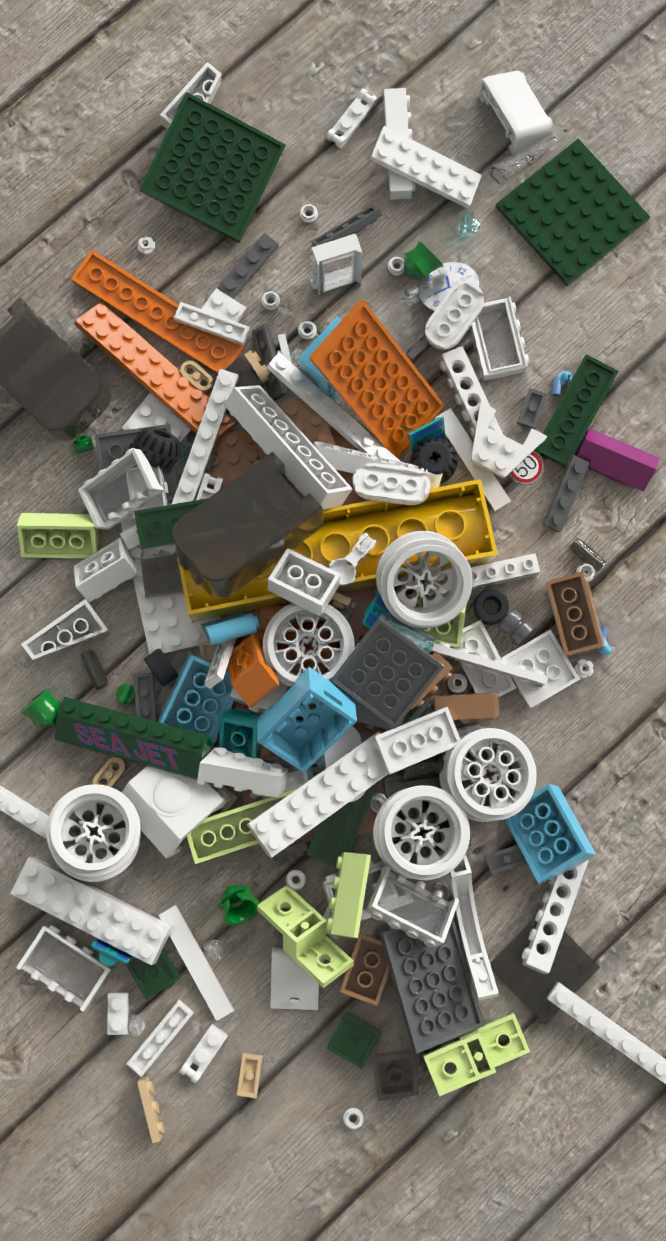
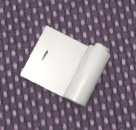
M273 947L270 1008L318 1010L319 984L283 950V947Z

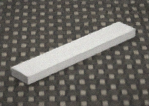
M451 408L436 416L438 418L444 417L447 440L454 448L472 479H481L485 499L493 511L496 512L509 504L511 500L494 474L471 462L473 442Z
M177 905L158 915L161 921L173 926L169 936L216 1021L233 1012V1006Z

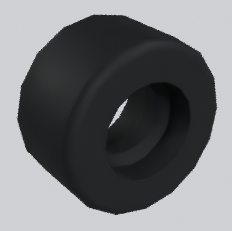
M496 589L482 591L473 604V612L476 618L486 625H494L501 622L509 610L507 597ZM488 600L496 601L498 611L494 614L487 613L484 610V603Z
M156 649L144 658V661L162 686H166L179 676L161 649Z

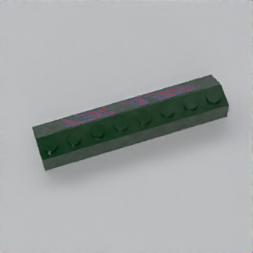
M64 697L57 712L56 741L198 780L200 762L211 752L213 743L208 735Z

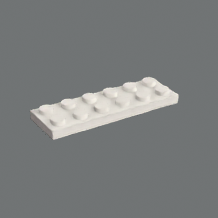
M383 126L370 157L371 161L467 209L471 205L482 176L386 126Z

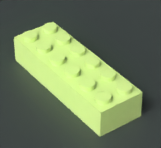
M296 789L282 793L279 798H266L206 818L187 835L195 864L258 844L259 842L246 824Z

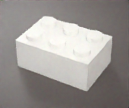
M287 548L268 578V591L321 617L339 587L341 574Z

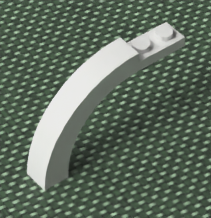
M465 855L459 865L448 873L452 900L455 898L459 899L455 910L456 922L466 962L471 972L478 1000L480 1001L497 997L499 993L479 926L472 887V872Z

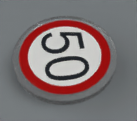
M533 451L508 476L519 485L536 483L544 472L542 457L536 451Z

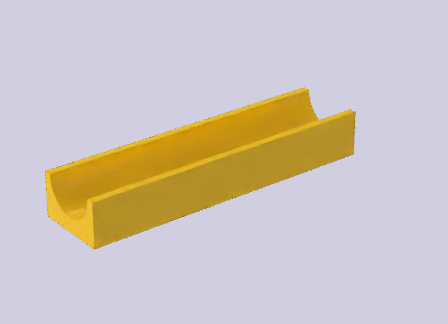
M481 479L432 488L426 500L417 505L370 500L174 538L188 615L191 621L194 622L267 606L291 603L268 591V578L287 548L330 568L329 564L332 560L335 561L349 555L352 548L359 541L358 539L365 533L377 542L374 548L358 562L355 568V581L347 586H339L336 590L337 593L377 586V566L386 548L399 537L416 531H430L445 536L463 553L470 567L492 563L498 553ZM285 529V536L292 542L284 544L282 552L278 550L277 545L274 546L276 548V557L273 561L262 562L259 560L257 548L261 544L269 543L273 539L270 536V531L278 534L280 530ZM264 549L263 555L269 556L270 550ZM418 555L411 556L409 561L415 562L418 559ZM432 556L429 559V563H435L437 556ZM405 561L402 563L404 566L408 565ZM448 561L447 563L442 565L441 568H447L452 566L451 562ZM400 571L397 577L403 578L406 575V571Z

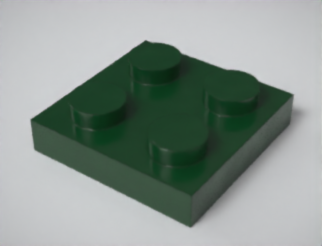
M164 947L157 962L153 965L138 958L126 965L146 1000L181 978Z
M345 1012L327 1049L362 1069L381 1031Z

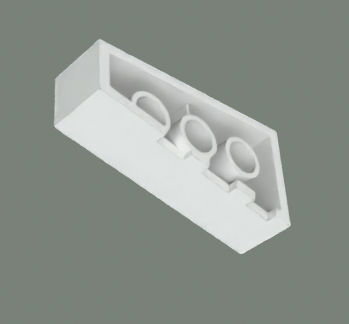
M84 599L21 645L32 660H38L107 633L109 629L88 600Z
M215 747L200 762L197 784L204 785L205 782L214 783V787L218 788L227 785L233 786L235 791L242 792L250 789L253 794L279 798L285 791L289 769L279 764L264 762L259 758L253 759L242 753H233L225 748Z

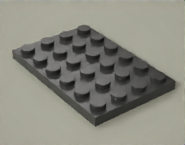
M444 910L413 920L410 923L436 935ZM454 917L444 943L435 948L425 945L424 941L418 938L409 937L401 929L391 928L379 933L413 1053L417 1054L485 1026Z

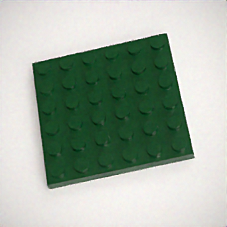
M186 92L139 191L240 243L286 144Z
M579 138L496 203L495 206L566 286H569L650 219L648 213Z

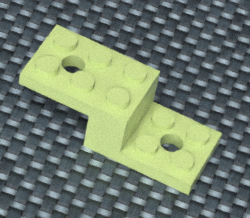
M288 885L257 905V911L283 934V950L322 988L353 966L354 961L326 936L327 920ZM284 907L289 908L290 910L287 912H283L280 909ZM320 960H329L330 963L322 964Z
M511 1013L487 1023L483 1027L459 1036L460 1040L423 1055L438 1094L442 1096L496 1073L494 1067L527 1054L530 1050L515 1014ZM505 1034L509 1037V1042L506 1045L498 1043L500 1035ZM449 1062L456 1065L453 1073H447L444 1070L445 1065Z

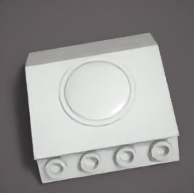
M149 766L145 767L129 781L122 791V794L132 802L138 813L140 830L166 859L181 850L182 846L180 843L211 813L228 805L232 800L222 788L214 787V783L205 782L204 785L197 784L196 779Z

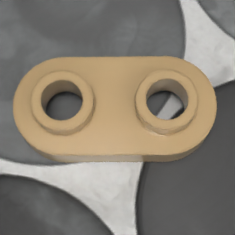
M250 350L245 353L247 361L261 382L264 383L269 380L268 375L270 373L265 365L261 366L259 364L261 359L256 351L252 353Z
M186 361L182 364L180 369L182 376L187 378L194 387L204 393L209 392L213 388L214 383L211 375L197 363ZM189 370L194 371L193 374H188L187 372ZM202 382L208 383L206 386H201Z
M117 757L110 758L95 775L93 785H101V780L106 779L107 784L105 786L112 788L126 770L124 760ZM116 763H118L120 766L119 770L117 771L113 769V766Z

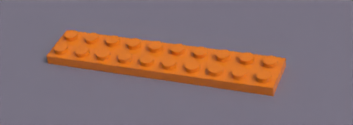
M92 249L71 277L73 283L217 375L220 369L230 371L245 349L244 346L174 321V316L179 306L177 303Z
M100 302L75 320L77 328L197 434L210 398L209 396L194 387L174 365L103 302ZM227 412L216 441L236 425L237 421Z

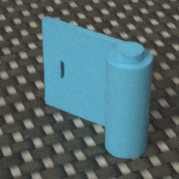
M245 612L201 624V628L211 646L256 633L257 628L260 627L257 616L253 617L251 613L246 614Z

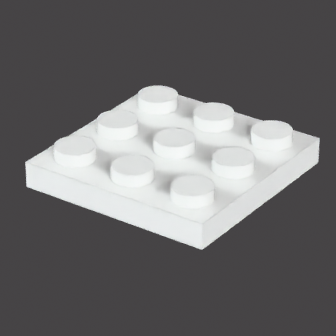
M151 393L148 394L122 427L123 430L170 424L171 433L180 441V445L192 431L191 428Z
M551 630L501 658L506 661L507 665H522L527 671L539 670L544 672V676L548 677L547 683L544 686L511 677L529 708L534 707L580 680V677L569 659L565 656L563 649Z

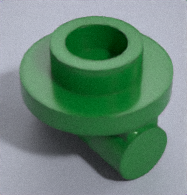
M86 435L78 436L73 442L76 453L95 449L92 438Z
M127 683L121 685L116 691L117 701L123 704L131 703L135 699L133 686Z

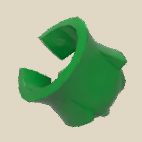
M421 241L418 242L413 250L404 253L406 256L404 269L413 279L425 278L436 269L444 267L439 258Z
M46 688L32 699L33 702L25 708L23 707L20 711L21 714L28 716L32 720L36 728L38 726H55L57 712L62 703L52 696L49 688Z
M233 885L226 887L218 906L224 912V922L231 926H237L246 923L257 914L259 901L252 897V890L249 885Z

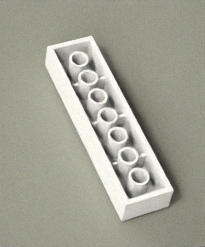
M260 385L234 387L224 404L225 407L239 421L242 428L252 436V439L259 444L264 453L273 460L276 467L294 484L298 492L307 499L311 507L317 511L342 506L352 488Z
M380 732L369 737L246 824L269 858L274 857L388 775L374 740V736L381 734Z
M28 857L10 893L150 965L157 962L173 929V926L82 880L68 875L64 871L36 857Z

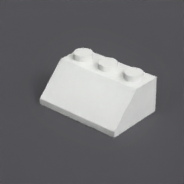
M121 537L74 565L76 588L88 602L100 598L104 593L115 589L119 584L132 579L137 574L136 563Z

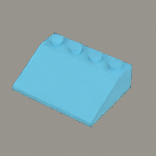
M189 652L157 722L208 735L214 745L220 732V717L229 708L231 709L234 700L230 697L233 686L229 671L226 669L223 680L209 689L205 686V680L212 661Z
M548 784L532 795L527 805L520 812L505 819L538 884L573 869L596 855L558 786Z

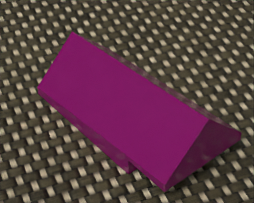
M590 428L576 455L589 462L588 469L624 486L628 484L643 492L655 473L659 461L657 456Z

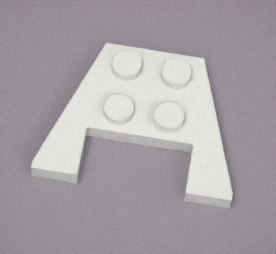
M481 402L471 462L505 478L542 444L547 436L532 428L524 444H519L488 428L496 410Z

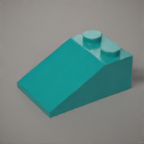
M229 708L220 717L219 747L233 753H242L253 759H260L263 745L257 742V719L261 715Z

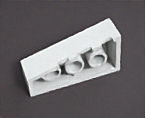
M207 62L160 114L161 125L167 130L169 129L186 92L211 104L221 85V73Z

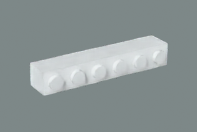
M406 88L384 89L385 126L412 140V129H408V124H411V112H407V107H410V96L406 95ZM388 169L390 200L411 199L412 192H415V182Z

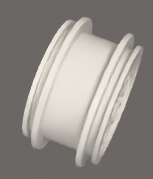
M416 531L399 537L386 548L377 566V588L387 609L396 619L412 627L433 628L449 622L463 610L472 590V572L467 559L451 540L435 532ZM418 555V559L415 562L409 561L411 556ZM432 556H437L435 563H429V559ZM405 561L408 565L404 566L402 563ZM448 561L451 562L452 566L447 568H441V566L447 563ZM400 571H406V575L403 578L397 577ZM441 573L445 574L443 580H436ZM426 576L428 580H425L422 584L420 580H424V577ZM402 585L401 589L395 592L394 587ZM439 587L448 590L444 596L438 591ZM407 589H414L412 594H405ZM429 589L433 590L432 595L425 596L426 594H428ZM418 596L422 600V606H415Z
M291 603L273 616L267 625L263 637V654L266 664L276 671L278 680L288 687H292L296 683V679L306 670L303 665L308 660L315 663L313 670L330 681L354 650L353 632L348 621L337 609L330 605H327L320 617ZM297 620L300 629H295L291 623ZM310 621L314 626L311 630H305L302 627L303 623ZM318 621H324V625L317 629ZM324 630L331 633V637L327 640L320 637V633ZM288 632L296 633L295 640L289 641L286 639L285 636ZM312 642L314 650H309L305 655L306 649L304 645H309ZM339 642L340 648H332L328 644ZM278 643L289 645V648L278 650ZM329 650L332 656L330 659L325 660L320 656L321 652ZM290 651L297 653V658L293 661L286 658V654ZM298 662L301 666L298 675H295L290 671ZM322 662L329 671L321 674L318 664Z
M495 728L476 730L460 737L461 740L454 748L445 752L441 761L439 773L441 789L455 798L470 820L478 822L498 821L510 818L520 812L531 799L536 785V767L526 745L515 735ZM492 746H494V747L497 748L495 754H494V751H493V749H492ZM483 750L486 751L488 754L487 760H484L481 757V752ZM468 751L476 761L473 762L465 757ZM501 754L507 757L506 764L501 762ZM471 765L476 770L475 776L471 775L469 772V768ZM486 773H494L488 778H483ZM509 773H512L514 776L513 783L508 780ZM470 780L473 784L464 789L462 781ZM478 784L482 786V795L476 791ZM497 788L501 789L502 791L501 798H498L496 796ZM487 795H489V807L483 806Z
M104 785L78 787L64 795L52 809L46 827L48 847L55 862L68 875L87 882L111 879L122 873L132 863L139 850L141 830L138 813L132 802L114 788ZM97 804L105 805L101 816L97 814ZM73 812L80 819L79 824L69 819ZM86 814H93L94 819L92 821L86 822L83 820ZM112 817L114 821L111 825H105L103 823L104 818ZM124 821L126 828L114 830L116 825ZM77 828L81 831L77 837L70 835L73 829ZM89 829L93 831L98 829V835L100 836V838L96 835H93L91 837ZM112 835L120 837V841L116 844L111 843L109 839ZM71 841L76 842L75 845L68 849H65L63 844ZM85 847L87 852L85 855L79 856L76 854L77 849ZM109 848H115L118 852L113 855ZM99 850H104L107 852V855L103 859H98L96 853ZM90 854L93 855L92 864L86 863Z
M414 786L394 793L382 804L375 817L373 839L378 855L386 865L390 864L392 866V871L397 874L401 873L411 879L432 880L450 873L462 861L469 845L470 827L464 809L451 794L433 786ZM422 801L429 802L425 813H422ZM410 808H414L417 812L415 819H411L408 816ZM399 810L404 815V821L396 816ZM430 812L433 813L436 817V820L433 824L429 823L427 820V816ZM448 820L450 828L439 829L438 824ZM397 823H401L404 827L401 834L395 831ZM420 828L421 830H428V832L423 834V837L414 836V834L420 831ZM435 832H439L442 836L439 843H436L433 839ZM392 837H400L401 840L393 845ZM403 842L409 844L410 848L407 853L401 851ZM424 846L429 851L428 856L425 858L420 854V850ZM437 846L443 850V855L439 857L433 847ZM413 852L416 854V864L410 863Z

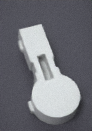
M367 533L361 535L349 555L335 561L332 560L329 564V569L341 574L339 586H347L355 581V568L358 562L374 548L377 541L371 539Z

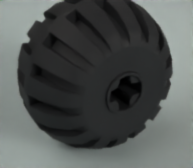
M146 427L137 434L134 440L133 448L145 453L150 466L158 468L157 466L160 469L171 468L180 457V441L173 434L162 429Z
M428 438L414 448L410 462L412 465L419 466V469L423 468L425 472L427 469L429 473L441 475L442 473L441 484L453 476L457 469L458 459L454 448L447 441L440 438ZM435 457L436 459H438V461L434 462V460H431V458Z

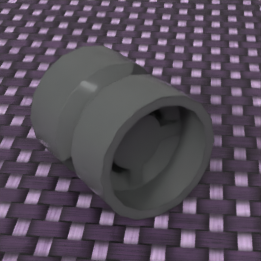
M514 609L498 628L505 634L511 633L512 641L519 645L535 627L529 621H522L523 616Z

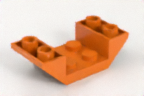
M264 628L256 633H252L233 649L227 665L232 686L250 708L279 686L276 671L265 665L262 654L263 637L266 630Z

